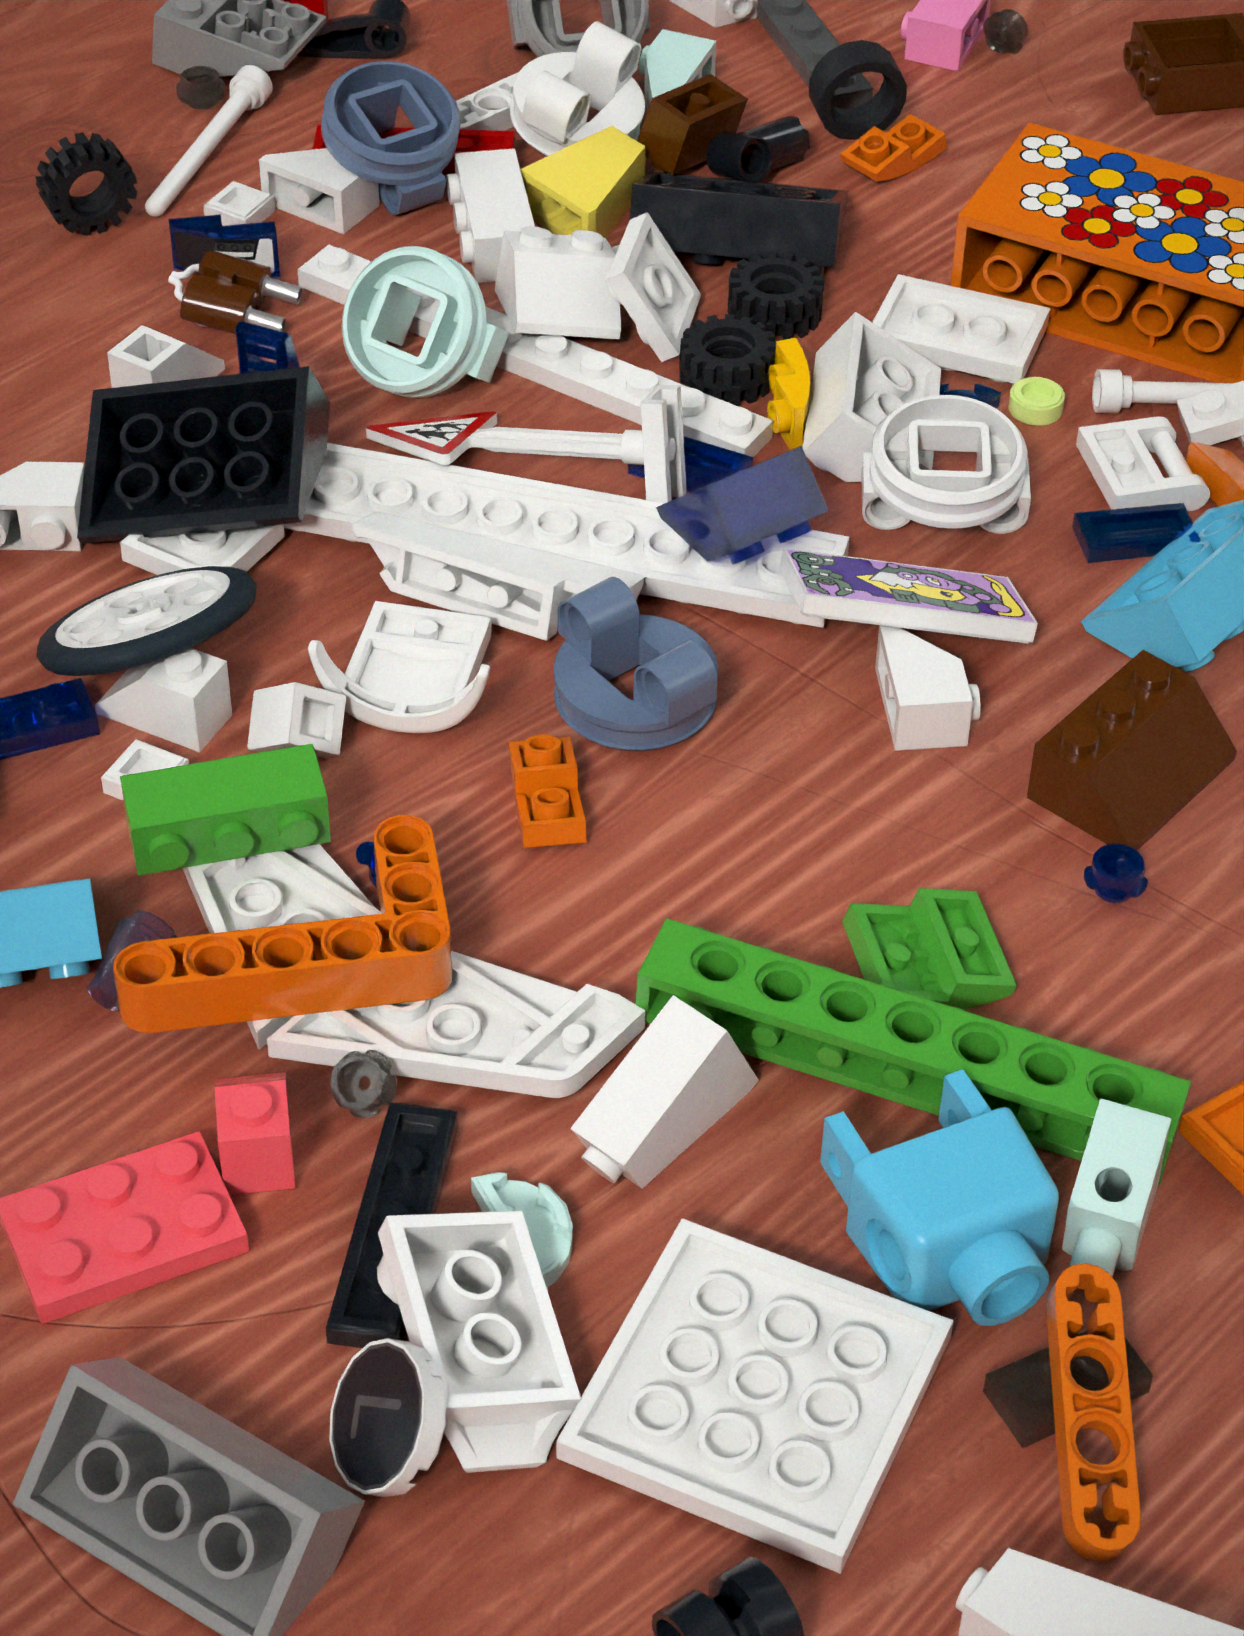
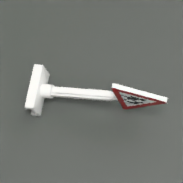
M658 385L640 402L642 430H625L623 434L494 427L497 424V413L494 411L366 426L367 439L441 465L451 464L468 448L472 447L483 448L493 452L622 459L624 464L644 465L646 500L672 505L671 497L683 498L687 494L681 386Z

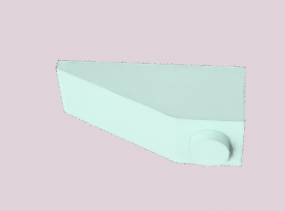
M662 29L651 45L644 47L639 62V72L644 75L646 110L648 111L651 98L708 74L715 76L716 41Z

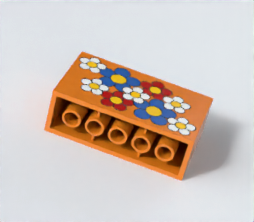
M1028 123L958 214L950 286L1051 308L1049 323L1045 332L1214 383H1237L1243 381L1244 182Z

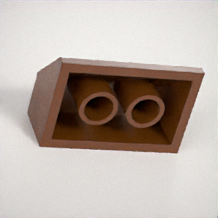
M1142 650L1035 743L1027 798L1124 855L1131 857L1235 760L1237 750L1196 679L1164 660Z

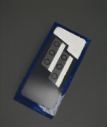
M221 214L168 219L174 269L185 271L193 264H200L205 253L208 250H213L269 266L271 268V277H280L275 221L222 226Z

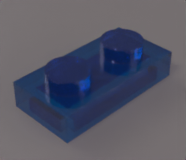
M82 678L55 683L39 689L0 698V760L100 735L98 716Z

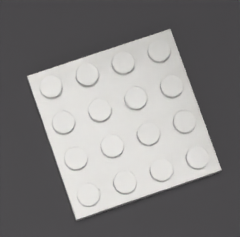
M682 1218L585 1389L581 1401L576 1405L556 1441V1458L841 1574L951 1339L954 1320Z

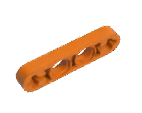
M1083 1263L1072 1265L1061 1273L1047 1295L1046 1318L1062 1527L1067 1542L1076 1553L1087 1560L1104 1562L1113 1560L1121 1555L1133 1542L1140 1530L1141 1512L1121 1294L1118 1284L1108 1272L1099 1266ZM1079 1288L1084 1289L1087 1301L1099 1304L1088 1318V1335L1075 1337L1083 1326L1082 1308L1080 1303L1068 1300L1075 1289ZM1087 1356L1099 1361L1107 1371L1108 1387L1103 1390L1091 1391L1078 1385L1071 1375V1360L1076 1357ZM1091 1428L1107 1435L1113 1443L1115 1450L1114 1460L1109 1464L1097 1465L1084 1459L1077 1449V1433L1083 1429ZM1111 1483L1101 1496L1102 1509L1105 1519L1117 1521L1118 1526L1115 1527L1107 1538L1101 1537L1098 1525L1086 1523L1085 1518L1088 1517L1097 1505V1486Z

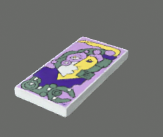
M783 549L779 568L803 616L1027 644L1029 642L1033 643L1038 623L1008 577Z

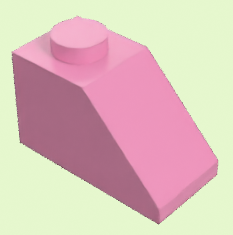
M920 0L913 11L906 12L902 21L900 36L901 39L906 40L905 59L959 71L988 27L991 0Z

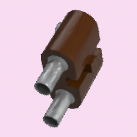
M208 250L205 253L200 264H193L183 272L172 271L168 279V283L175 286L174 294L176 298L181 301V319L194 322L201 327H212L240 336H244L249 327L281 336L285 328L286 318L259 311V308L265 296L298 305L303 290L300 286L270 278L271 268L269 266L213 250ZM193 274L183 294L181 280L187 279Z

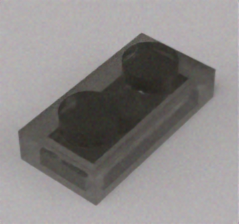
M1088 1330L1077 1334L1075 1337L1088 1335ZM1125 1338L1131 1401L1149 1393L1153 1374ZM1049 1347L986 1374L983 1392L1022 1448L1055 1434ZM1080 1356L1071 1360V1375L1078 1385L1091 1391L1103 1390L1108 1387L1107 1371L1099 1361L1087 1356Z

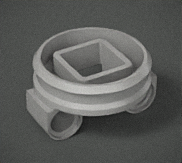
M506 0L514 50H532L537 57L558 52H577L585 32L564 34L559 0ZM600 0L603 24L637 43L640 42L643 34L651 28L648 0Z

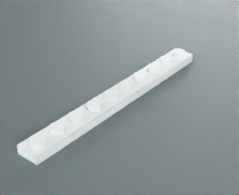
M327 245L298 268V283L303 289L344 305L354 281L372 261L349 253L342 248ZM407 288L408 291L422 296L409 331L427 338L440 305V300ZM485 306L486 323L510 332L496 367L642 425L640 402L658 385L681 386L684 443L743 467L773 437V420L705 394L698 389L690 388L657 375L650 370H645L614 358L607 353L576 343L563 336L515 333L506 314Z

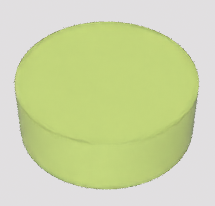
M1027 377L1017 381L1011 387L1008 409L1010 414L1022 423L1035 426L1052 424L1062 416L1065 393L1060 385L1050 379Z

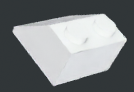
M534 226L523 227L520 232L503 231L495 292L515 333L620 339V304L612 297L608 282L606 281L616 254L606 238H603V236L596 232L577 230L572 235L552 234L544 228Z

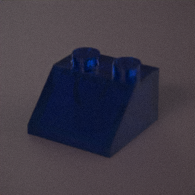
M802 446L656 507L660 518L707 562L729 555L732 565L764 552L761 540L776 534L781 544L812 531L808 520L828 511Z

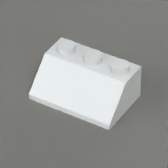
M855 312L816 352L802 454L809 458L819 469L831 472L846 483L862 482L863 452L872 453V440L878 425L893 410L912 400L939 395L941 368ZM918 450L919 469L932 470L934 451Z

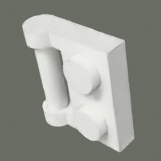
M1150 417L1078 428L1076 446L1113 514L1136 512L1143 509L1179 505L1185 511H1194L1203 507L1210 498V490L1201 476L1193 474L1175 443L1176 432L1167 418ZM1150 452L1156 453L1169 477H1163Z

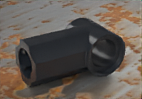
M786 116L739 133L720 132L709 143L706 156L707 164L711 172L719 177L750 183L759 182L766 177L769 171L803 160L804 153L810 149L809 132L801 125L799 118L794 116Z

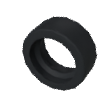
M865 40L843 43L828 51L815 65L809 79V98L824 128L838 138L859 139L874 126L882 131L887 129L900 115L906 102L907 84L891 53L875 42ZM869 71L882 73L884 80L879 91L866 103L848 109L832 106L831 100L836 89L848 78L858 73Z

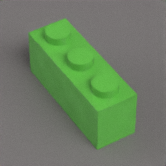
M313 743L120 776L126 822L138 876L331 842L328 798Z

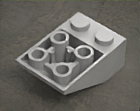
M168 0L154 14L152 64L194 80L236 75L246 65L257 66L265 72L284 70L325 25L327 17L310 11L303 5L291 4L283 0Z

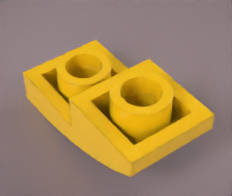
M795 337L776 341L775 364L770 365L768 370L769 384L774 395V400L769 401L767 405L768 419L773 420L772 431L781 434L791 453L801 452L803 449L810 395V372L807 359Z

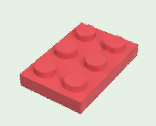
M200 1131L0 1198V1222L41 1325L249 1252L247 1232Z

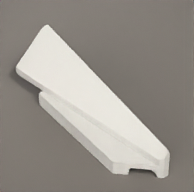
M373 512L353 523L352 532L357 539L366 538L384 565L379 574L390 591L454 612L491 617L492 624L545 641L557 634L558 606L562 601L609 577L621 579L629 587L637 600L644 582V576L641 574L384 512Z

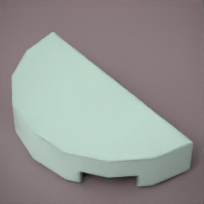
M502 1172L472 1177L471 1193L482 1212H523L546 1288L554 1284L570 1262L573 1244V1223L566 1203L550 1186L542 1182L538 1183V1187L524 1181L507 1180V1173Z

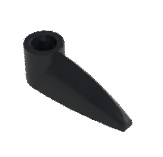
M376 0L372 3L369 13L328 19L325 25L297 56L339 59H372L396 56L403 51L406 45L410 25L409 9L401 0Z

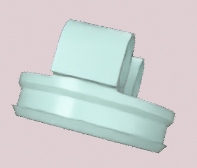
M420 246L399 247L383 253L370 262L351 286L342 314L343 343L348 358L355 370L371 385L407 398H424L444 392L455 385L465 374L490 383L510 333L486 323V308L480 287L472 274L462 264L435 250ZM407 288L440 300V305L419 357L386 343V341L403 346L422 296L408 291Z

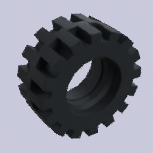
M725 314V319H718L716 315L708 316L706 323L701 320L693 322L692 329L686 328L683 332V338H681L679 379L681 384L698 389L725 402H730V404L740 406V401L745 400L748 404L756 402L757 395L765 397L769 393L768 370L770 365L775 364V335L772 331L766 332V325L763 323L752 324V318L743 316L741 320L734 319V314Z

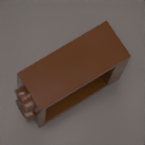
M1243 13L1133 22L1130 42H1126L1124 45V65L1126 70L1131 71L1137 81L1140 95L1146 97L1155 115L1244 107Z

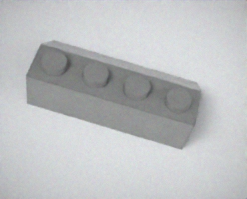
M116 1357L71 1364L12 1505L222 1636H283L335 1572L365 1501L127 1360Z

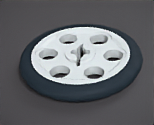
M223 566L188 568L133 582L88 601L50 626L40 637L37 646V658L46 670L58 675L67 676L107 674L159 661L198 645L235 623L254 604L257 583L245 570Z

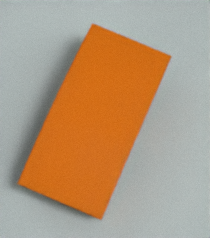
M909 114L887 133L875 126L840 153V158L843 163L876 182L887 181L916 170L946 150V133Z
M538 734L526 740L509 741L511 774L523 848L587 843L586 820L578 790V769L570 736L555 737L548 734Z

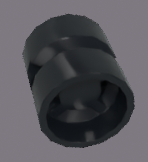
M751 1556L709 1581L708 1596L700 1591L692 1590L652 1615L654 1636H805L801 1619L783 1584L767 1565L760 1559Z

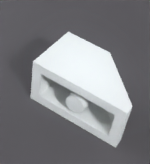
M327 148L268 154L259 159L261 191L275 196V208L345 234L379 207L378 183L361 178L345 169L333 158Z
M879 625L875 671L895 751L967 746L970 722L979 720L981 704L977 684H968L962 660L902 628Z
M189 648L159 661L128 669L95 704L96 714L201 752L232 716L227 661Z

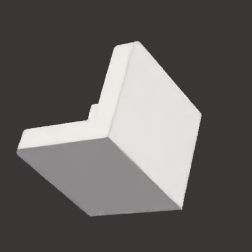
M297 682L254 690L247 744L248 749L256 752H265L313 743L316 756L323 758L340 756L346 695Z

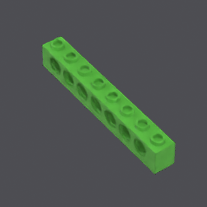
M668 918L665 919L637 976L636 1005L645 1010V1022L651 1024L674 995L726 1029L741 1053L938 1116L944 1076L963 1069L991 1110L1002 1107L1012 1110L1032 1146L1078 1161H1082L1100 1098L1171 1118L1158 1186H1160L1191 1085V1081L1166 1074L1157 1069L1143 1067L1099 1053L1090 1048H1082L1034 1033L1026 1028L1005 1024L967 1012L958 1007L947 1006L902 992L894 987L883 986L838 972L826 966L809 963L774 952L765 947L751 945L710 932L701 927L690 926Z

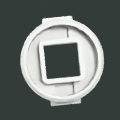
M595 21L584 33L577 52L551 53L527 63L516 76L513 98L510 104V116L517 132L532 148L545 156L560 151L610 126H614L637 141L645 111V99L641 88L632 78V75L638 68L641 44ZM589 106L600 111L590 122H586Z
M934 395L912 400L893 410L881 421L873 436L872 453L863 452L861 470L862 516L874 528L893 530L906 525L912 520L938 528H967L980 525L986 531L1005 534L1018 530L1028 519L1031 491L1026 442L1019 429L1008 417L984 402L958 395ZM918 450L976 452L975 471L919 469Z

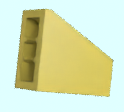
M610 126L522 168L521 174L533 220L553 234L572 235L574 231L587 230L607 238L631 207L633 183L645 175V146L614 126Z

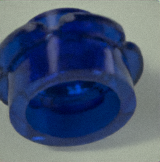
M1123 844L1102 846L1094 853L1091 866H1087L1084 870V881L1087 887L1095 890L1101 899L1111 903L1125 902L1130 897L1137 898L1144 893L1148 885L1147 878L1143 876L1145 874L1143 857L1132 847Z

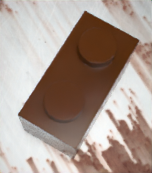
M712 74L651 98L638 138V142L645 146V157L651 160L654 167L663 172L670 173L672 176L706 161L707 148L715 135L720 132H737L748 99Z

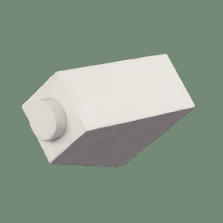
M673 995L570 1129L587 1148L581 1158L593 1170L612 1183H615L623 1175L643 1189L743 1099L759 1080L726 1029Z

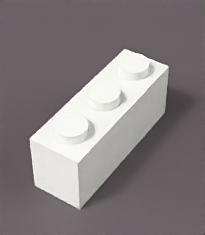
M513 148L455 153V174H447L446 179L449 205H453L455 232L459 234L462 263L471 262L474 278L477 283L496 281L503 231L520 232L523 227H535L516 151Z

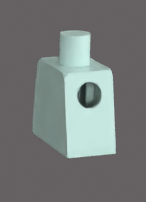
M1100 1098L1067 1212L1062 1250L1072 1256L1069 1267L1087 1263L1099 1266L1112 1277L1115 1268L1122 1271L1133 1269L1157 1191L1171 1118Z

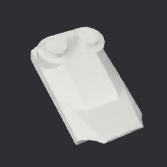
M504 1211L386 1216L378 1231L384 1254L377 1268L378 1282L383 1292L394 1303L399 1305L409 1341L428 1351L434 1360L427 1361L432 1375L442 1377L446 1392V1426L444 1434L453 1447L462 1468L467 1473L536 1468L546 1463L552 1443L561 1427L573 1413L578 1402L581 1401V1396L523 1212Z

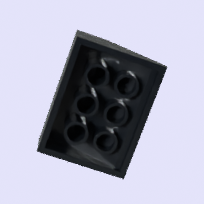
M650 171L632 185L630 219L648 212L671 249L677 252L691 253L692 262L721 264L722 256L742 258L750 263V256L759 253L762 259H766L767 252H777V258H784L785 253L795 254V262H798L803 257L810 261V267L816 265L820 269V274H824L825 266L834 267L837 262L848 201V191L765 182L750 183L734 179L682 174L672 176L670 173Z
M310 367L93 390L77 539L80 543L123 540L129 534L143 535L146 538L302 522L327 452L330 402Z

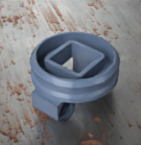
M377 61L354 67L340 75L331 84L324 100L321 133L325 146L333 158L353 174L378 183L379 194L385 208L390 214L398 215L442 200L447 180L442 174V170L450 163L455 154L461 117L454 97L434 76L409 64ZM400 106L416 129L382 139L378 134L394 128L397 109Z
M609 577L559 604L558 633L565 638V641L559 648L554 661V701L559 714L573 730L591 742L607 748L642 752L675 745L696 733L707 723L713 714L717 702L718 663L713 650L699 634L685 625L666 618L640 615L633 593L617 577ZM641 665L634 672L633 700H630L609 681Z

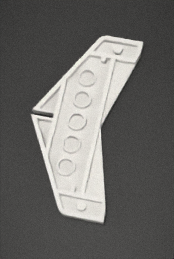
M320 844L182 868L210 934L381 914V911L375 908ZM451 951L452 981L448 989L438 997L423 1001L248 1021L247 1024L258 1050L267 1044L268 1056L272 1058L549 1098H562L582 1088L645 1029V1010L617 993L586 984L576 992Z

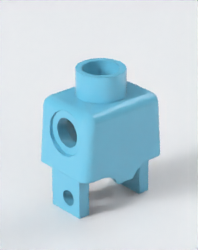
M962 1069L944 1076L938 1119L943 1128L881 1151L870 1153L844 1111L824 1118L820 1164L848 1206L846 1234L893 1298L927 1311H932L960 1300L972 1320L981 1326H994L1006 1323L1022 1315L1035 1305L1045 1293L1049 1284V1273L1044 1265L1048 1260L1059 1193L1054 1181L1012 1110L1006 1107L991 1110Z

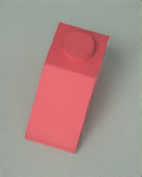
M286 1072L217 1079L214 1089L218 1147L223 1183L229 1195L296 1189Z

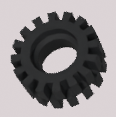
M83 132L75 133L76 143L71 144L67 137L58 140L63 149L56 152L50 147L45 152L50 163L39 162L37 169L41 176L36 177V186L40 190L38 193L54 220L59 225L62 223L67 231L74 233L77 227L81 235H90V228L94 226L98 233L107 231L104 222L111 220L114 226L122 221L117 213L121 210L129 214L132 205L127 198L136 199L137 190L133 185L137 183L136 176L127 160L111 140L107 138L104 141L100 134L92 133L89 141ZM91 171H101L104 174L101 184L90 194L80 197L70 195L69 190L72 184L81 175Z
M767 252L766 259H762L759 253L751 255L750 263L742 259L737 262V268L733 267L730 271L727 313L734 314V319L741 320L743 316L752 318V324L761 322L766 325V332L772 331L775 336H782L783 340L793 338V333L803 338L808 335L809 329L814 331L818 327L819 321H821L824 277L820 275V269L816 265L810 267L809 260L802 257L798 262H795V254L785 253L784 258H777V252Z

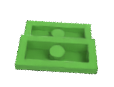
M918 888L910 906L850 903L842 920L864 980L883 986L894 987L902 992L961 1009L973 1008L1011 996L1017 987L977 891Z

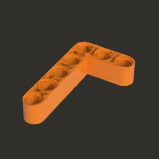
M397 815L382 821L375 829L376 885L381 914L142 941L124 948L116 956L113 965L119 1010L123 1022L132 1030L141 1033H156L423 1001L438 997L448 989L452 981L451 934L434 835L430 825L422 818L413 815Z

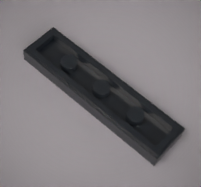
M389 1102L327 1321L326 1338L328 1344L364 1348L369 1342L386 1338L403 1341L406 1328L399 1305L394 1303L383 1292L377 1278V1268L384 1255L378 1231L386 1216L436 1214L458 1130V1111Z

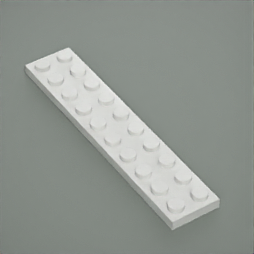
M327 443V452L302 522L284 524V528L293 531L309 532L370 544L366 538L357 539L352 532L353 523L373 512H384L641 574L644 576V582L639 594L824 628L826 618L803 616L779 568L783 549L848 556L850 538L844 535L460 466L441 465L432 461Z

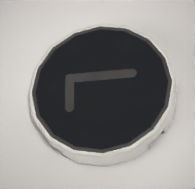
M390 1338L369 1342L352 1357L338 1381L330 1411L329 1441L338 1472L347 1486L362 1494L390 1497L407 1493L416 1485L409 1483V1481L414 1478L418 1470L428 1471L439 1452L446 1426V1392L442 1377L432 1375L427 1361L434 1360L426 1349L408 1341Z

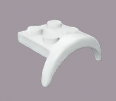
M375 601L345 674L330 659L321 641L311 640L308 652L322 687L325 690L346 695L345 712L366 724L390 731L403 733L439 732L449 729L465 719L475 708L483 694L489 678L490 666L481 663L491 638V617Z

